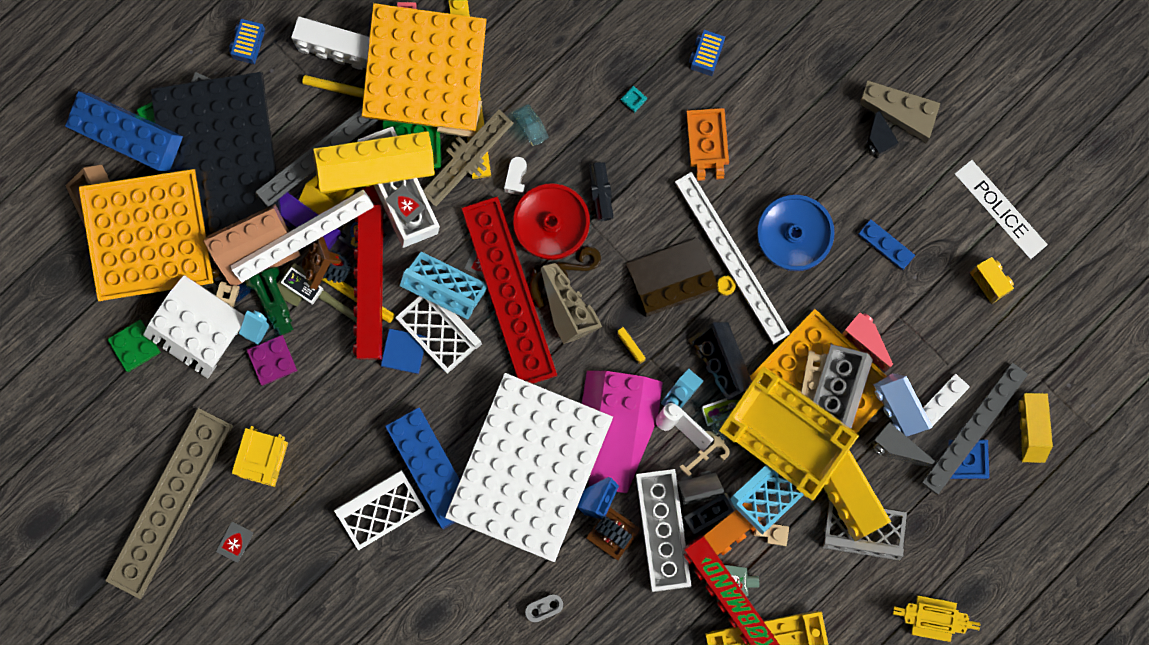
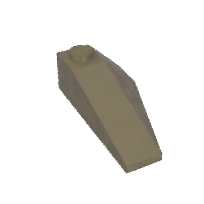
M554 263L541 267L554 326L563 344L578 340L600 329L602 325L594 309L590 305L586 306L581 299L582 295L580 292L573 290L570 286V280L558 265Z

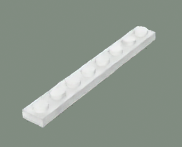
M362 190L231 265V269L238 279L244 282L368 211L374 205L365 191Z

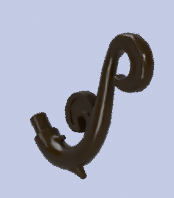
M589 246L581 250L579 261L583 263L584 257L590 255L594 259L591 265L583 266L563 262L556 264L568 278L566 270L590 271L596 269L600 265L601 255L596 248ZM533 268L529 291L532 300L536 302L538 308H542L545 306L541 293L544 286H540L543 280L541 268L538 271L536 268Z

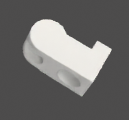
M515 157L511 160L504 190L506 193L523 196L525 185H522L521 181L522 176L527 171L526 161L521 157Z

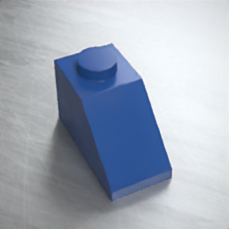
M607 477L584 489L577 508L584 515L602 519L603 516H606L619 485L611 477Z

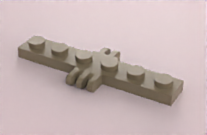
M500 109L468 143L458 136L456 139L461 144L458 146L454 141L451 144L456 150L453 152L449 147L446 149L453 159L423 190L426 198L433 205L437 206L468 172L471 175L475 173L480 177L482 174L477 168L480 167L483 171L487 169L482 164L484 162L482 157L514 124Z

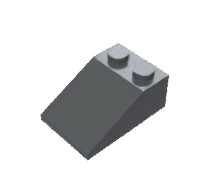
M888 423L870 443L873 446L871 449L879 456L883 455L884 457L926 468L935 462L891 423Z
M710 470L699 473L700 477L692 478V475L682 477L681 481L677 484L683 506L720 497L724 493V489L717 474H711Z

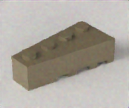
M867 81L859 103L875 114L880 111L882 116L889 120L890 123L895 126L898 125L906 130L907 133L921 139L924 143H927L930 139L940 107L938 102L871 81Z

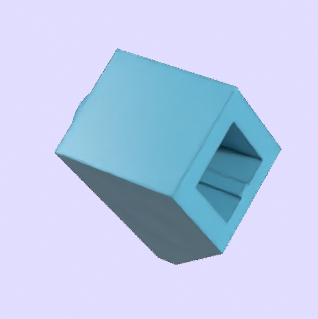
M247 310L239 334L259 345L270 325L266 322L267 318L255 310L251 313Z
M688 369L668 392L661 404L665 406L673 403L682 408L703 383V380Z

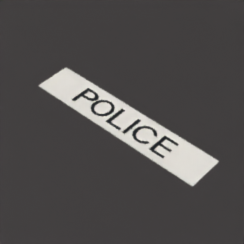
M973 160L955 173L1030 259L1048 245Z

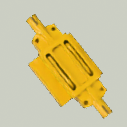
M917 596L916 604L908 603L905 609L895 606L893 610H896L893 611V615L904 616L905 623L912 624L911 635L951 642L952 634H955V632L965 634L967 629L980 630V627H977L980 626V622L969 621L968 614L959 613V610H956L957 603Z

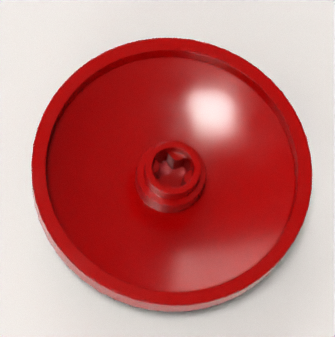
M544 184L531 189L521 198L514 213V230L520 244L530 254L546 260L562 259L576 252L585 242L590 228L589 211L584 200L574 190L560 184Z

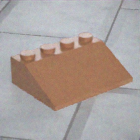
M276 204L206 236L204 242L230 286H237L243 282L234 274L231 265L289 233V230ZM299 250L263 271L278 267L301 256Z

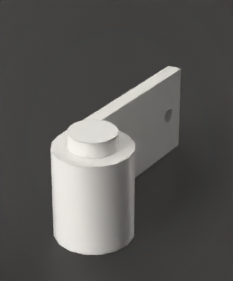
M669 403L665 405L656 417V425L661 430L668 431L676 426L702 451L714 440L676 404Z

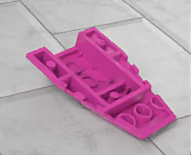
M587 371L582 404L613 417L588 478L589 487L607 477H611L619 485L617 492H628L656 425L655 421L659 413L663 382L644 376L624 373Z

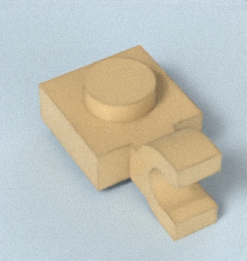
M773 524L764 534H761L757 529L754 530L753 536L766 537L767 544L787 546L789 527Z

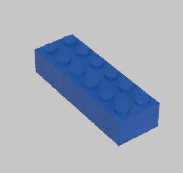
M78 91L65 125L69 129L158 171L170 172L183 136L100 97Z
M419 407L385 427L441 528L445 529L456 523L445 517L460 479Z

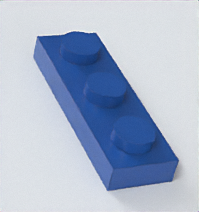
M872 220L858 234L902 271L915 257V254Z

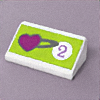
M723 399L703 406L701 409L707 426L727 420L740 400Z

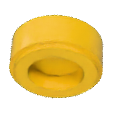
M723 276L717 282L719 286L718 292L721 295L728 296L735 291L736 283L732 277Z

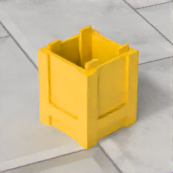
M253 426L250 429L245 428L232 474L240 478L275 487L288 446V442L284 441L285 437L281 434L275 437L257 432V429H254Z

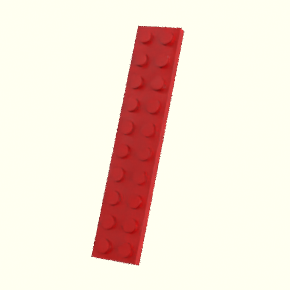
M498 196L462 208L517 377L531 384L557 377V372Z

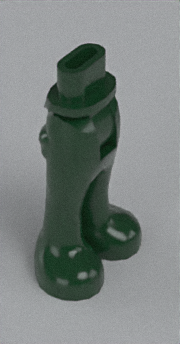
M274 267L261 272L273 297V301L269 299L259 274L252 276L244 282L248 288H252L256 292L267 318L281 336L294 329L291 325L292 319H290L288 306L277 285L276 278L279 275L278 267Z

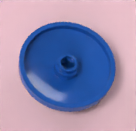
M803 195L784 196L771 203L763 212L757 230L758 243L765 257L777 267L788 271H804L815 267L828 255L834 241L833 221L824 206L816 200Z

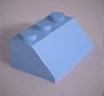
M892 373L874 384L876 389L874 391L875 395L880 401L882 400L885 406L883 408L885 414L891 418L892 425L906 437L932 428L907 376Z

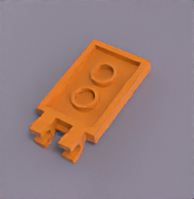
M725 109L687 111L691 167L697 166V181L705 180V169L716 168V180L724 179V165L729 164Z

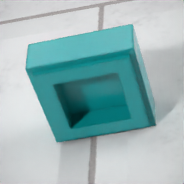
M634 86L621 98V102L634 113L647 100V97Z

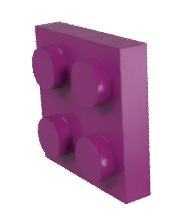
M283 335L247 350L262 386L298 371Z

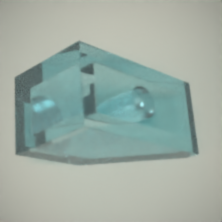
M529 104L512 113L532 147L541 144L549 138L541 119Z

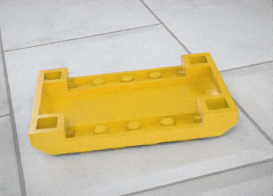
M762 367L719 430L796 486L797 490L811 500L817 497L859 437L851 428L766 367Z

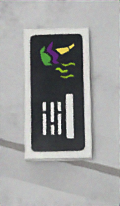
M292 267L281 281V284L312 305L323 291L321 286L317 290L310 289L306 276Z

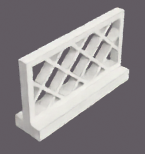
M419 296L396 319L448 374L472 351L481 346L482 343L455 313L427 299L425 300L429 303V311H418V303L425 299ZM407 313L415 314V324H406L402 318ZM418 314H429L428 324H417ZM431 314H439L442 317V325H431ZM417 327H428V337L419 338L416 335ZM430 328H442L441 338H430ZM444 328H452L455 331V339H444ZM430 341H441L440 352H432L429 349ZM443 341L454 342V352H443ZM457 342H465L470 347L464 353L456 352ZM443 355H454L453 363L447 368L442 363Z
M400 470L336 508L334 512L339 517L357 549L360 550L425 511V508L403 471ZM405 483L408 488L406 497L395 494L397 486ZM394 489L393 494L388 493L390 490ZM409 493H411L414 499L408 498ZM384 494L392 496L390 507L378 504L380 496ZM394 497L406 499L403 510L392 508ZM407 501L416 502L420 509L413 513L405 511ZM365 505L376 506L373 517L362 514ZM377 507L389 509L386 520L375 518ZM361 508L360 514H359V513H355V511H357V510H359V509ZM391 510L402 513L401 520L397 523L388 521ZM350 514L359 516L356 527L348 525L344 518ZM361 517L372 519L370 530L358 528ZM374 520L385 523L382 532L372 531ZM357 530L369 533L367 541L359 544L356 539Z

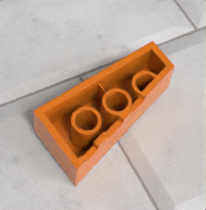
M751 503L742 504L747 511H752ZM757 506V512H762ZM736 509L705 534L704 537L717 555L721 553L724 556L732 549L730 545L733 542L740 543L747 537L745 533L748 530L754 531L756 528ZM758 517V522H759L760 524H761L760 521H761L764 517Z

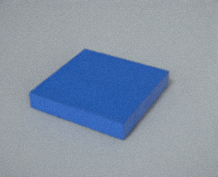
M389 329L381 367L419 374L425 349L410 333ZM416 334L419 338H427V336Z
M948 440V447L953 442V440ZM979 440L950 479H989L988 440Z

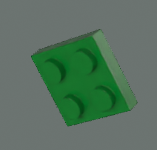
M141 319L108 339L127 372L132 371L161 353L157 344L153 342V338L149 340L143 336L146 326Z

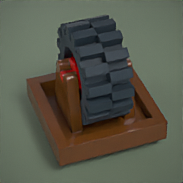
M320 237L310 244L309 253L302 261V268L304 269L309 288L315 290L318 289L324 278H327V281L332 280L333 283L345 281L352 266L349 259H346L344 255L341 256L340 252L335 253V250L330 252L324 237Z
M609 507L606 516L599 519L586 539L618 561L640 528Z

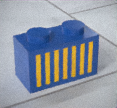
M241 19L240 24H237L235 27V40L231 42L229 52H231L230 54L233 59L255 65L265 33L263 24Z
M706 30L703 31L702 35H698L695 43L698 46L696 53L692 52L689 63H692L691 70L713 76L725 37Z

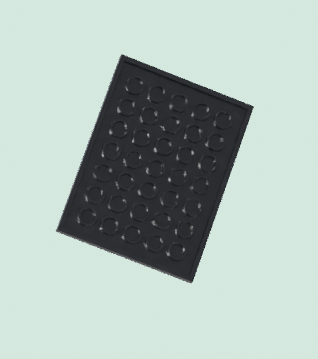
M263 72L151 89L155 124L183 136L170 172L162 171V174L195 169L206 235L217 232L266 209L265 205L255 195V192L277 174ZM278 199L272 205L276 204L281 214L280 199Z

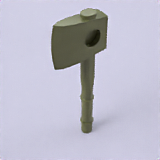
M294 263L292 268L306 276L304 269ZM288 266L284 271V276L277 285L284 300L298 306L303 298L281 284V281L291 268ZM323 290L318 297L319 299L330 304L357 323L354 311L343 305L342 302L334 299L326 291Z

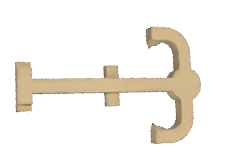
M705 431L714 439V444L705 452L700 450L698 452L700 456L687 467L684 465L680 466L686 476L689 477L692 474L689 470L702 459L708 460L709 457L707 455L716 447H721L725 451V454L720 455L722 461L729 456V448L724 444L722 437H717L711 431Z

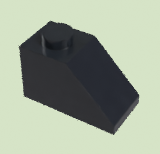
M880 111L876 112L873 118L867 142L869 144L867 145L868 150L872 155L875 154L877 158L895 149L899 144Z

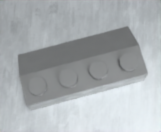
M831 344L813 401L849 428H852L873 359L868 353Z

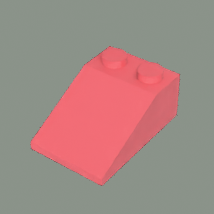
M859 313L842 335L861 352L868 353L873 359L872 362L886 372L893 365L886 347L873 323V319L866 313Z

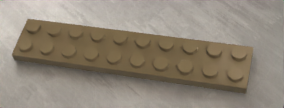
M199 408L197 409L110 571L106 582L142 599L233 425Z

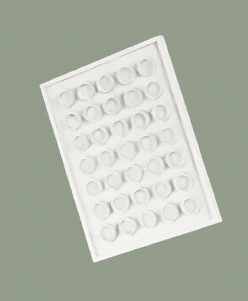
M505 373L445 518L555 562L613 417Z

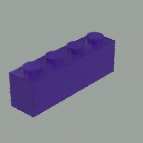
M288 192L280 198L281 215L286 226L290 229L293 227L297 228L318 216L317 213ZM337 228L322 236L329 250L338 240V235H342Z

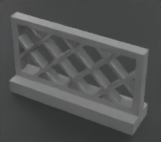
M829 501L823 548L901 560L904 552L906 512L884 509L886 514L889 515V519L893 516L902 517L901 525L895 528L891 522L888 523L892 531L886 536L877 529L876 532L881 537L877 542L871 541L868 536L863 537L866 540L859 539L854 541L849 535L848 529L846 530L839 522L841 518L837 519L832 513L834 504ZM837 523L843 532L838 536L830 535V527ZM895 533L899 538V545H891L886 538Z

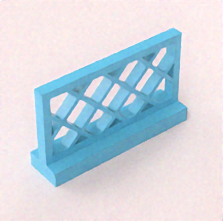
M420 252L409 269L405 270L400 283L401 287L466 319L470 318L474 308L488 288L486 283L423 252ZM421 259L428 262L430 265H422L420 262ZM437 269H443L446 273L439 274ZM433 270L434 274L427 275L425 271ZM459 277L463 279V282H456L455 278ZM449 278L451 283H444L442 279ZM472 286H477L481 290H473ZM459 287H467L468 291L461 292Z
M766 465L738 490L730 500L734 507L761 534H764L804 494L793 492L792 483L786 479L779 478L778 473ZM767 481L775 482V489H767ZM779 483L787 484L788 491L780 490ZM755 492L763 493L764 500H757ZM768 493L776 494L777 502L769 501ZM781 495L789 496V503H781ZM751 503L752 511H747L742 504ZM756 504L765 505V513L757 512ZM769 506L777 507L778 514H771ZM758 517L766 518L765 527L758 522Z

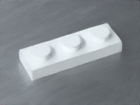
M957 374L923 407L932 427L970 387Z

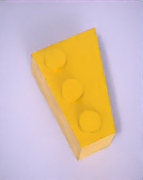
M1024 393L1018 405L1019 412H1021L1022 462L1045 463L1053 447L1048 394Z

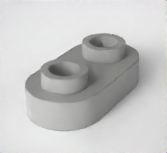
M549 595L527 606L526 617L531 622H540L561 612L563 601L557 595ZM551 601L557 602L556 608L550 607ZM533 609L539 610L538 616L532 615Z

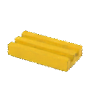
M624 327L618 330L617 335L637 363H643L646 359Z

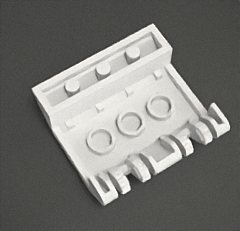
M184 275L170 291L148 324L143 336L149 340L154 337L153 342L155 344L159 343L162 338L165 339L164 350L167 351L171 346L169 353L182 362L187 357L185 364L188 366L195 359L198 361L195 371L199 372L203 368L201 375L208 379L235 335L240 332L245 315Z

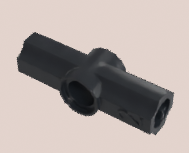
M605 162L590 164L591 192L593 201H595L597 221H609L614 219L606 164Z

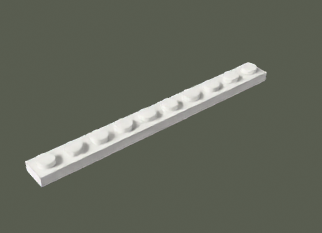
M692 172L675 181L676 186L730 275L735 280V283L772 344L789 336L788 329Z

